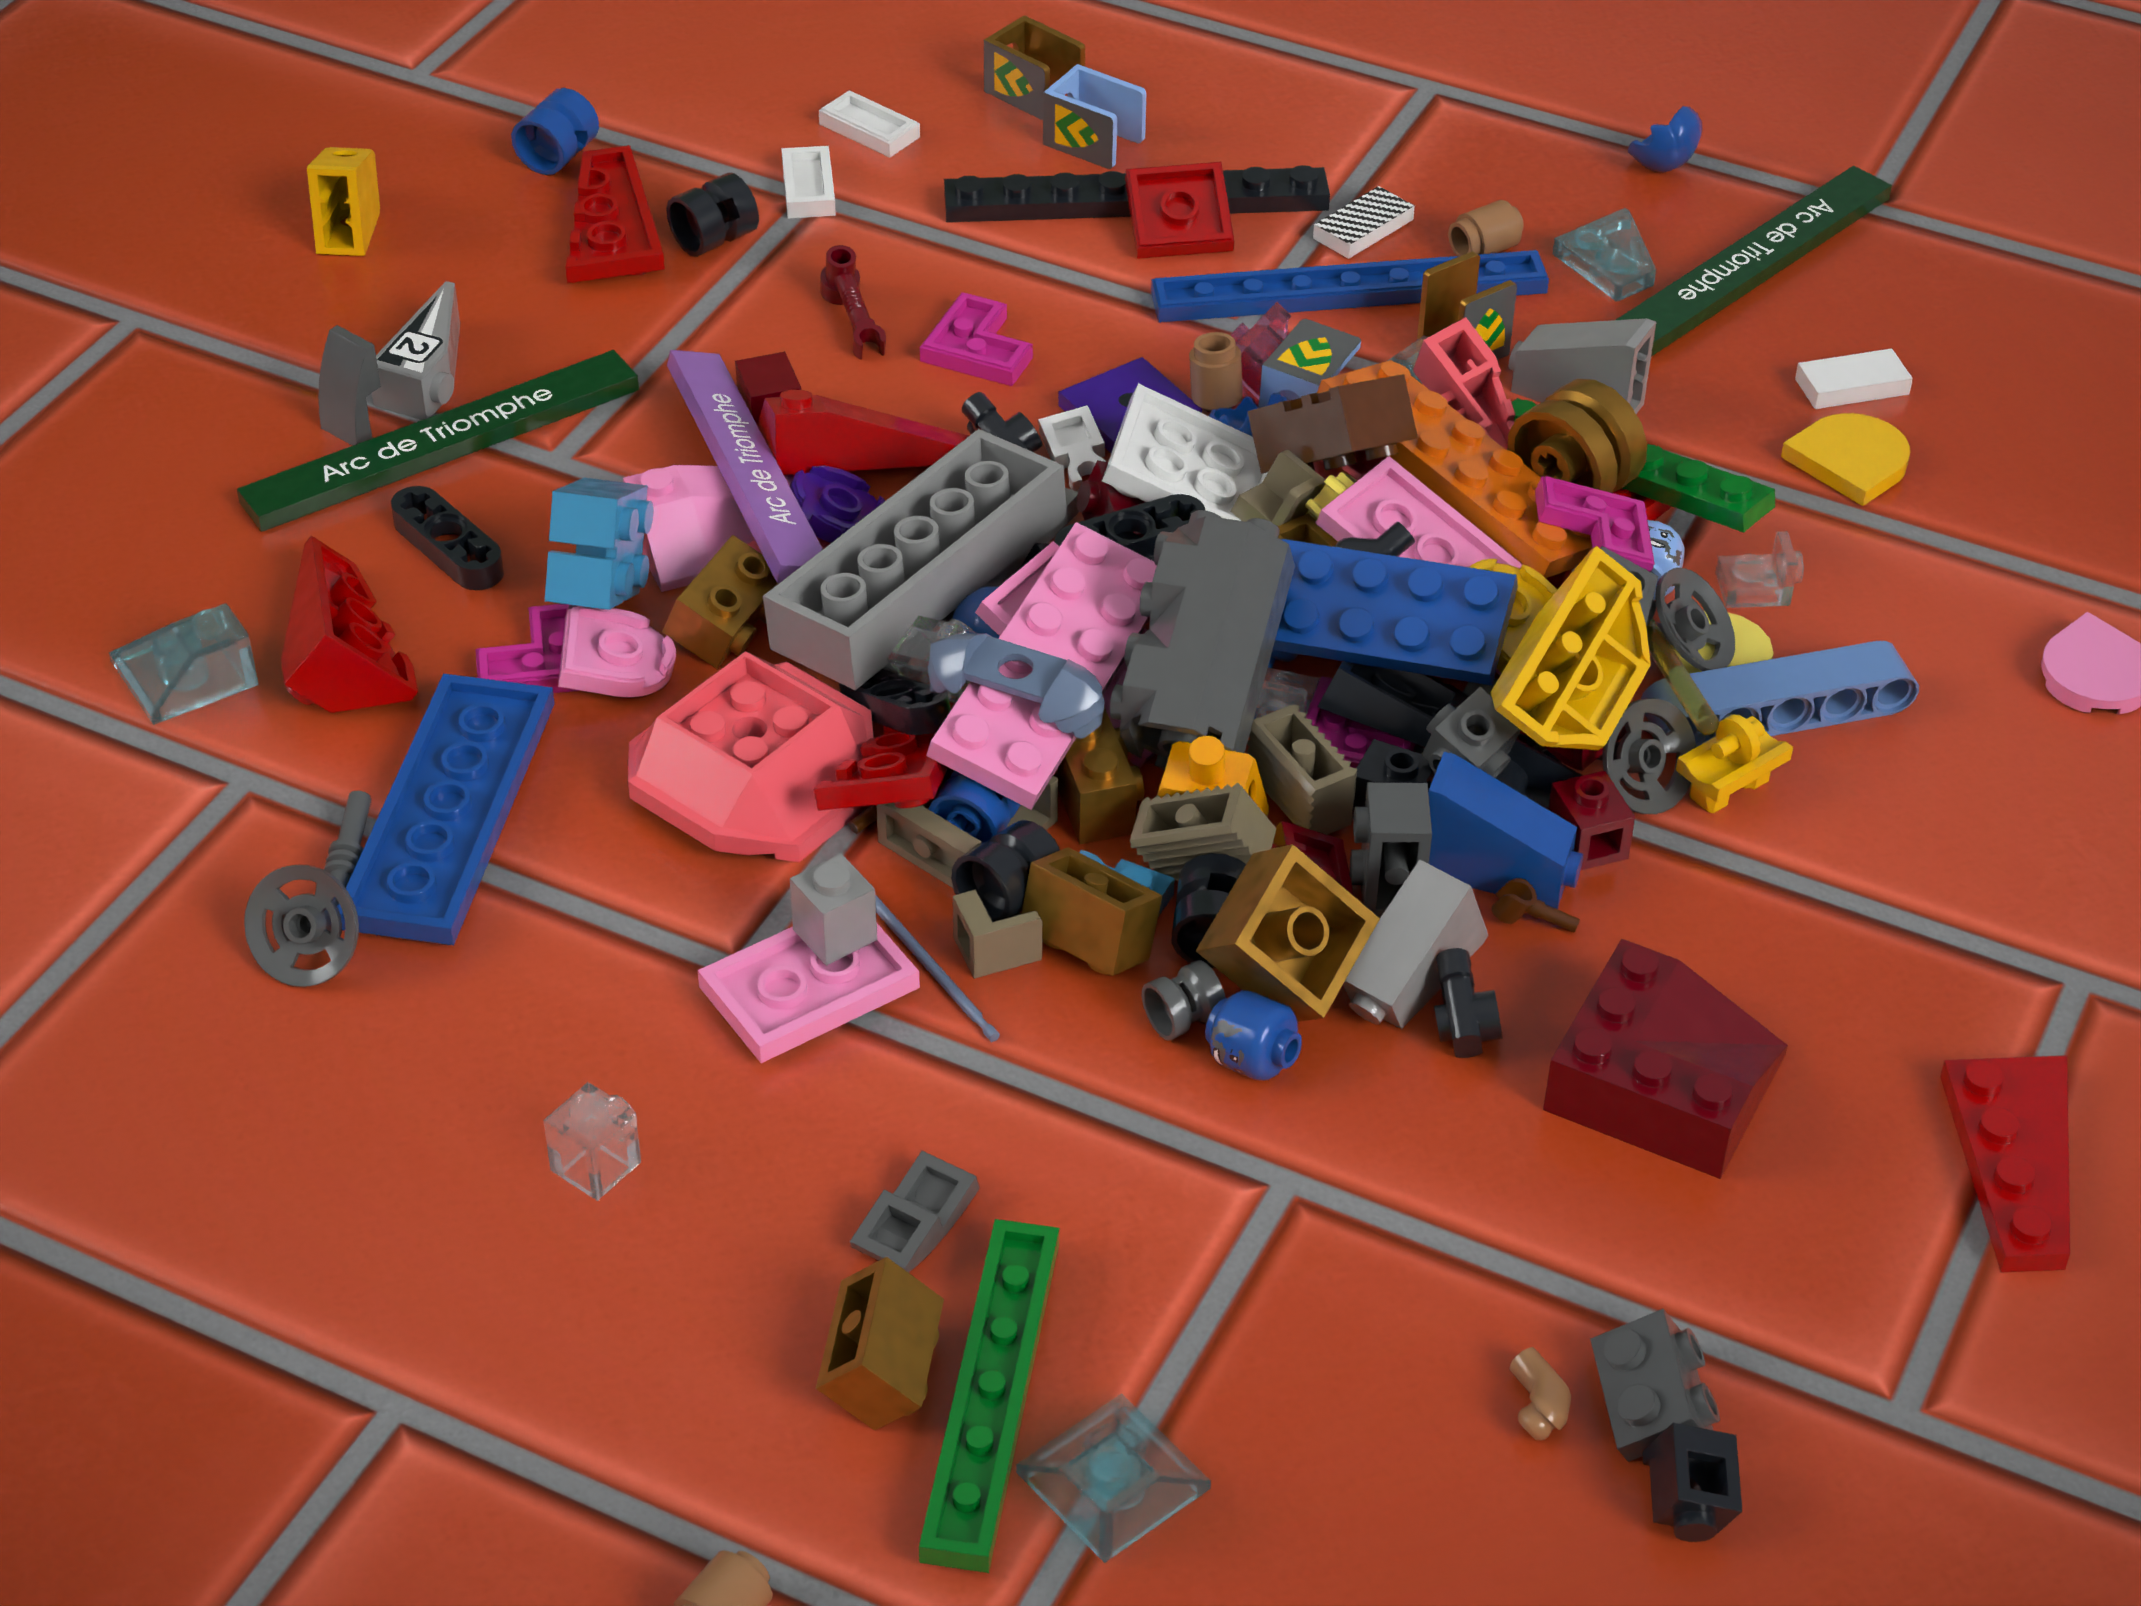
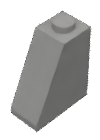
M1646 318L1537 325L1524 342L1518 341L1511 352L1509 359V369L1513 371L1511 392L1542 403L1549 395L1575 379H1595L1616 390L1630 403L1637 414L1644 405L1656 321Z
M1422 860L1418 861L1379 919L1343 983L1350 999L1349 1006L1355 1013L1373 1024L1379 1025L1384 1019L1403 1029L1441 989L1436 963L1437 955L1447 949L1462 948L1467 950L1471 957L1483 945L1489 934L1470 885Z

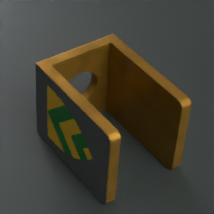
M1024 15L984 39V92L1043 120V92L1076 64L1085 67V45ZM1010 43H1013V48H1011V47H1009V46H1007V45H1009Z
M1474 251L1427 269L1423 274L1417 343L1422 346L1426 338L1466 317L1494 353L1497 360L1508 356L1510 353L1517 285L1509 280L1476 294L1480 256Z

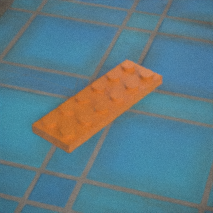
M1389 360L1321 380L1317 394L1329 391L1330 388L1404 374L1418 438L1397 443L1399 454L1391 455L1390 457L1522 564L1533 568L1545 578L1575 568L1589 551L1593 549L1591 535L1539 522L1535 490L1541 477L1527 467L1519 455L1506 450L1485 434L1483 427L1467 420L1448 405L1447 400L1442 395L1430 391L1411 376L1410 371L1405 366Z

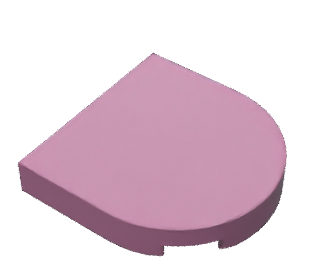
M568 605L558 687L617 697L649 695L664 687L671 678L676 659L674 642L668 635L664 638L659 632L650 627V620L643 615L615 608L606 610Z
M2086 612L2049 640L2044 649L2041 667L2046 679L2045 686L2056 699L2075 710L2090 713L2092 708L2118 709L2117 714H2124L2141 707L2140 642L2089 612Z

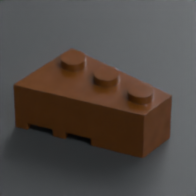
M1404 374L1330 388L1326 392L1312 393L1301 396L1298 399L1287 400L1247 411L1261 474L1268 473L1277 455L1284 450H1290L1314 471V462L1323 461L1325 470L1356 464L1355 453L1365 451L1367 461L1399 454L1397 443L1418 438Z

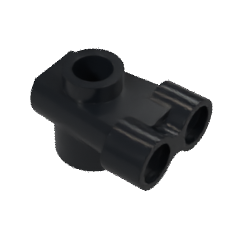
M982 392L971 395L964 402L962 413L969 420L967 430L970 434L980 429L1032 452L1037 451L1043 446L1037 431L1021 412L1004 421L996 411L997 408Z
M1462 948L1447 949L1440 952L1436 957L1444 1003L1434 1006L1440 1042L1453 1041L1455 1057H1474L1483 1053L1481 1042L1503 1039L1495 990L1475 993L1469 952Z

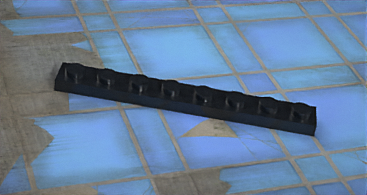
M1301 165L1284 169L1250 167L1245 170H1223L1230 214L1329 211L1330 192L1324 167L1313 168ZM1116 171L1088 175L1059 173L1054 176H1025L1013 174L1007 177L978 178L976 176H962L958 179H944L946 223L1131 217L1125 173Z

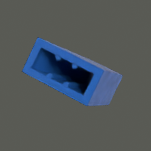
M1443 752L1428 792L1432 828L1429 864L1470 885L1473 889L1494 894L1512 879H1525L1535 889L1537 899L1545 902L1546 905L1558 909L1565 886L1576 887L1582 867L1583 853L1574 851L1577 827L1456 754Z

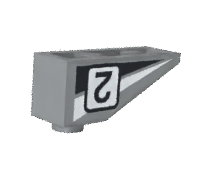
M445 281L376 355L381 387L372 392L373 405L375 407L424 420L432 417L443 404L450 400L454 391L460 333V317L455 283Z

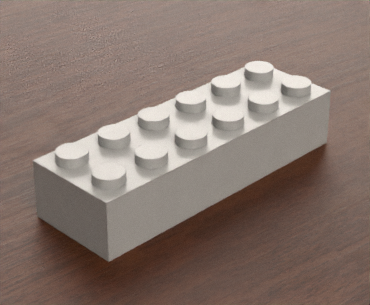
M978 429L763 596L770 649L853 690H857L955 610L966 596L987 584L1067 518L1064 465Z

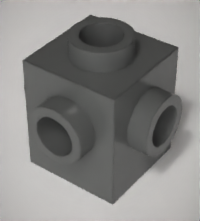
M1479 687L1456 709L1451 704H1447L1430 721L1426 730L1431 736L1422 756L1429 762L1434 773H1436L1443 752L1456 754L1496 778L1510 762L1511 758L1507 754L1510 752L1521 730L1495 710L1492 697Z

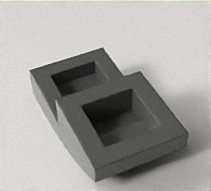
M336 325L329 330L321 362L318 394L321 429L353 446L372 439L366 396L380 388L381 384L374 344Z
M921 1151L895 1192L891 1193L883 1190L850 1240L851 1247L878 1261L887 1256L909 1273L941 1242L980 1189L977 1177L929 1153Z

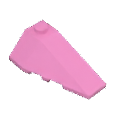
M672 465L664 468L650 469L644 473L623 478L625 483L648 485L647 501H652L654 514L650 532L644 534L642 555L648 556L649 569L661 592L689 585L732 535L746 544L755 540L718 466ZM784 475L789 486L795 475Z

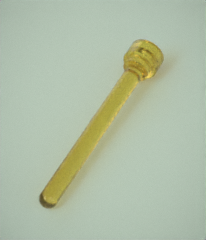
M1652 618L1646 626L1650 656L1697 730L1705 735L1714 733L1719 726L1716 714L1654 618Z

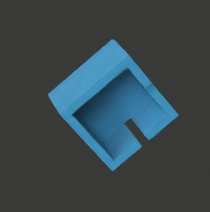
M584 477L552 491L549 541L576 544V553L553 550L548 552L545 602L610 610L621 604L623 600H628L640 592V588L645 587L649 574V558L647 555H642L644 534L650 532L654 514L652 501H647L648 485Z

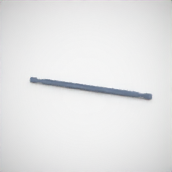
M875 894L876 913L966 1015L982 1028L983 1034L991 1042L996 1041L1000 1033L993 1025L985 1021L978 1008Z

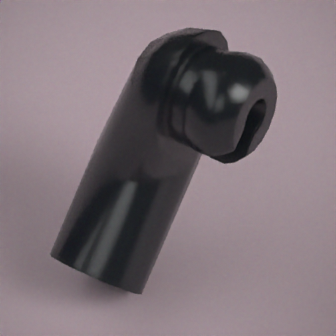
M1397 521L1377 539L1344 538L1338 541L1334 547L1399 557L1415 543V539Z

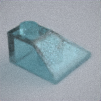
M227 603L202 610L195 615L173 622L109 652L112 664L153 725L259 685L249 634Z
M1122 1393L1016 1464V1473L1104 1563L1211 1489V1480Z

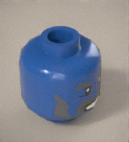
M1242 990L1231 995L1229 998L1220 1000L1214 1006L1206 1023V1040L1210 1044L1211 1054L1215 1061L1223 1067L1252 1079L1266 1081L1275 1077L1283 1068L1291 1067L1301 1051L1302 1037L1298 1033L1297 1017L1293 1010L1285 1004L1255 992Z

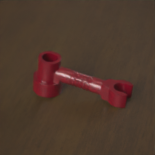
M833 246L826 253V266L821 271L820 293L829 303L844 305L853 327V353L858 359L862 360L864 342L877 344L881 355L884 356L886 333L883 328L876 325L874 320L870 318L861 296L860 274L856 269V254L848 246Z

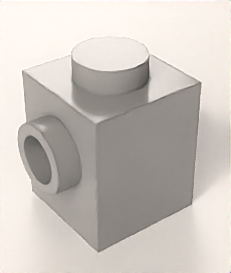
M842 854L818 865L811 866L802 873L790 878L793 930L826 966L877 941L875 888Z

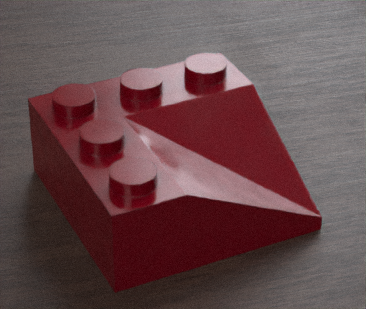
M1621 939L1551 1058L1543 1110L1721 1179L1786 1055L1788 1045L1679 959Z

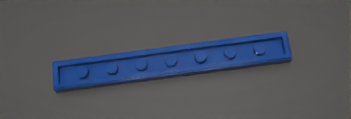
M1538 251L1478 254L1480 256L1476 294L1509 280L1517 285L1516 296L1545 294L1548 292L1549 278ZM1459 256L1151 279V295L1158 322L1421 303L1424 272Z

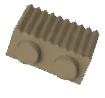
M1289 705L1254 719L1249 734L1250 740L1247 742L1249 749L1246 752L1256 759L1265 792L1295 825L1326 835L1351 825L1354 811L1357 768L1350 767L1351 761L1344 760V754L1338 753V747L1331 746L1332 740H1326L1325 733L1318 732L1319 727L1313 726L1312 720L1306 719V713L1299 712L1300 706Z
M1236 783L1232 788L1227 784L1222 789L1217 785L1212 791L1207 787L1202 792L1196 789L1192 794L1187 790L1182 795L1177 792L1172 797L1168 793L1163 798H1160L1158 795L1152 800L1146 797L1141 802L1130 843L1131 848L1137 849V855H1142L1143 861L1149 863L1150 869L1154 868L1155 871L1173 877L1177 881L1185 863L1196 856L1204 854H1227L1247 864L1253 853L1271 849L1276 827L1239 783Z

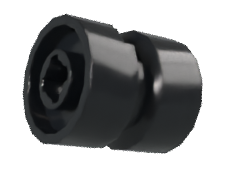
M728 172L706 182L701 188L694 187L668 200L666 207L667 220L675 240L686 253L694 257L720 247L724 240L731 242L757 229L759 223V212L755 198L744 180L735 173Z
M1027 820L1015 822L991 837L988 842L978 845L957 859L952 867L951 875L954 892L957 895L976 890L992 922L1010 918L1023 908L1031 862L1058 852L1060 849L1055 839L1040 825Z
M1209 853L1196 856L1186 862L1181 869L1171 943L1176 953L1187 962L1193 963L1202 960L1211 968H1216L1197 953L1196 949L1246 866L1240 859L1227 854Z

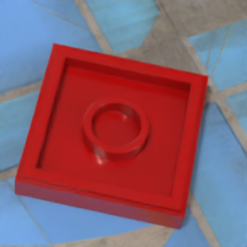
M1222 162L1126 169L1125 182L1137 259L1234 250L1235 241Z

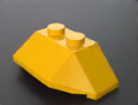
M1598 546L1591 549L1539 611L1490 693L1495 710L1541 746L1600 750L1603 748L1651 666L1646 622L1639 602L1643 598L1641 581Z

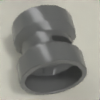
M1202 960L1181 967L1177 976L1172 979L1159 977L1144 984L1142 988V1002L1147 1017L1156 1032L1165 1040H1172L1187 1033L1192 1023L1197 1021L1203 1024L1207 1023L1214 1006L1225 998L1224 990L1217 975Z

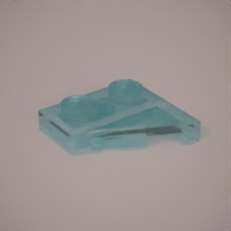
M1626 208L1554 238L1553 255L1616 302L1654 286L1655 265L1630 211Z

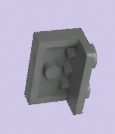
M1664 1309L1590 1339L1616 1446L1628 1462L1642 1457V1452L1672 1423L1714 1430L1712 1424L1720 1421V1414L1711 1391L1705 1383H1701L1697 1369L1705 1366L1702 1349L1694 1333L1689 1328L1681 1331Z

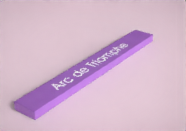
M670 350L667 367L776 582L780 583L822 551L823 548L720 354Z

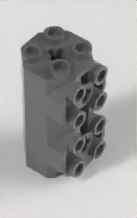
M1198 510L1191 513L1188 524L1177 528L1173 533L1161 531L1158 534L1154 548V562L1157 567L1153 581L1145 582L1140 596L1141 616L1150 617V628L1144 634L1132 633L1128 637L1125 648V665L1128 668L1123 685L1117 684L1114 687L1110 700V716L1112 719L1121 720L1120 738L1124 740L1128 752L1142 758L1144 748L1157 755L1155 766L1164 771L1172 744L1178 741L1192 743L1198 737L1213 736L1223 743L1225 750L1245 753L1295 568L1289 544L1278 538L1280 529L1277 525L1260 518H1252L1247 522L1225 519L1213 512Z

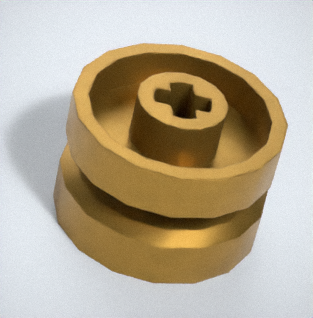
M1575 379L1556 390L1544 402L1532 407L1515 420L1508 433L1507 450L1519 455L1523 463L1540 477L1548 476L1613 493L1623 488L1639 475L1646 463L1647 441L1642 423L1630 403L1616 390L1595 379Z

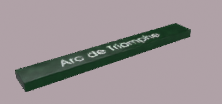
M1853 165L1616 320L1647 318L1656 321L1652 357L1889 200L1892 185Z
M611 350L237 488L239 503L262 532L639 390L638 375L615 350Z

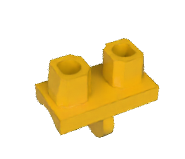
M1732 714L1718 722L1715 737L1678 757L1676 771L1691 782L1690 798L1707 812L1715 813L1727 806L1730 794L1742 787L1755 790L1769 782L1771 771L1791 760L1793 746L1786 741H1778L1771 737L1765 731L1763 724L1754 716L1746 719L1740 715Z

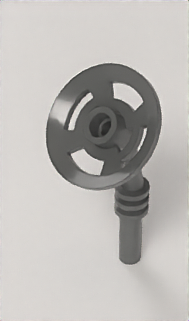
M1673 568L1664 573L1657 583L1655 596L1657 612L1661 623L1649 622L1646 626L1648 644L1674 646L1688 663L1701 671L1727 667L1734 657L1735 635L1729 614L1718 594L1706 580L1689 569ZM1670 586H1675V600L1666 604L1664 601L1666 591ZM1692 595H1693V596L1696 598V600L1701 604V606L1703 607V609L1698 605V603H1697L1694 599L1691 598ZM1706 642L1715 645V650L1710 660H1704L1698 650L1705 646Z
M1640 699L1628 704L1609 740L1603 747V754L1596 760L1603 761V770L1607 772L1631 811L1639 814H1658L1674 807L1684 797L1691 785L1689 780L1676 771L1678 757L1696 748L1695 736L1687 718L1676 706L1661 699ZM1650 713L1659 717L1668 726L1670 731L1665 733L1658 725L1643 721L1644 714ZM1625 725L1627 733L1620 742H1616L1620 730ZM1642 730L1651 734L1654 739H1641ZM1519 733V737L1526 739V744L1532 747L1535 745L1536 741ZM1538 744L1539 749L1546 750L1544 746ZM1676 752V764L1673 775L1667 786L1663 788L1657 779L1665 767L1666 753ZM1628 773H1638L1640 782L1631 778ZM1621 780L1627 787L1633 790L1643 791L1645 799H1639L1630 795L1619 781Z
M352 791L349 794L338 839L330 844L324 870L315 866L300 864L279 868L265 876L257 884L249 897L244 918L248 946L261 968L282 983L307 987L329 981L347 966L354 954L359 935V922L356 907L349 892L346 890V886L363 851V847L360 845L372 800L371 796L364 791ZM294 880H310L317 883L315 894H300L291 899L280 888ZM338 904H340L345 918L344 939L340 937L342 932V920L339 909L337 907ZM267 910L274 911L272 928L275 939L280 946L276 951L273 949L266 932ZM326 950L331 959L328 964L318 969L308 970L294 967L300 954L310 955Z

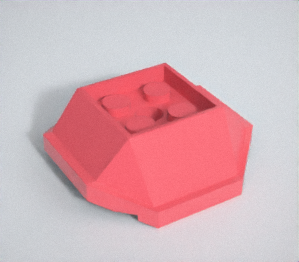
M745 651L659 715L650 727L629 742L628 786L630 799L714 851L741 855L774 854L775 859L801 862L869 807L860 806L818 811L813 789L822 781L836 782L835 769L845 760H856L857 763L862 759L860 747L870 738H873L872 712L870 709L787 661L773 665Z

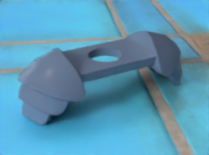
M986 633L955 634L944 637L930 646L928 675L931 692L942 693L948 690L951 693H957L968 680L1041 703L1038 714L1040 720L1044 723L1054 722L1063 733L1072 732L1077 738H1085L1102 723L1105 701L1102 695L1101 684L1089 670L1069 659L1065 660L994 638ZM1009 661H1022L1029 664L1033 669L1028 676L1020 679L1007 678L999 672V668Z

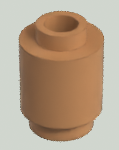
M1497 200L1463 213L1449 227L1448 237L1451 248L1457 256H1461L1471 251L1477 254H1491L1514 247L1521 240L1524 227L1523 218L1518 209L1505 200Z
M1211 332L1196 338L1194 348L1189 353L1191 398L1193 403L1210 413L1213 409L1232 408L1243 397L1241 350L1236 346L1235 339L1226 333Z
M725 1550L719 1551L676 1599L673 1606H767L773 1597L771 1587L768 1584L770 1575L765 1566L756 1557L745 1551H738L737 1553Z

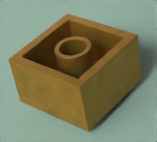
M1291 844L1252 854L1196 952L1242 990L1258 993L1289 1006L1295 1013L1297 1022L1321 1019L1327 1014L1380 918L1296 846Z

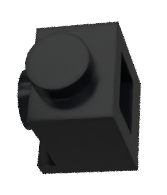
M1672 1423L1642 1452L1643 1464L1650 1466L1653 1522L1674 1526L1676 1538L1687 1542H1701L1712 1539L1742 1513L1736 1435Z

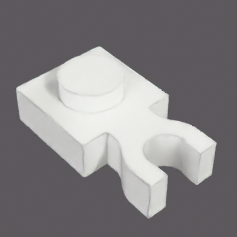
M1088 405L1038 419L1039 433L1051 460L1064 465V468L1068 467L1069 487L1077 492L1082 483L1081 477L1091 474L1097 460L1105 461L1102 458L1105 456V443Z

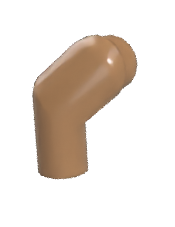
M1533 1347L1527 1348L1512 1360L1509 1369L1530 1393L1529 1398L1532 1401L1528 1406L1519 1411L1518 1421L1535 1440L1542 1441L1549 1437L1554 1428L1561 1430L1567 1423L1571 1393L1563 1379Z

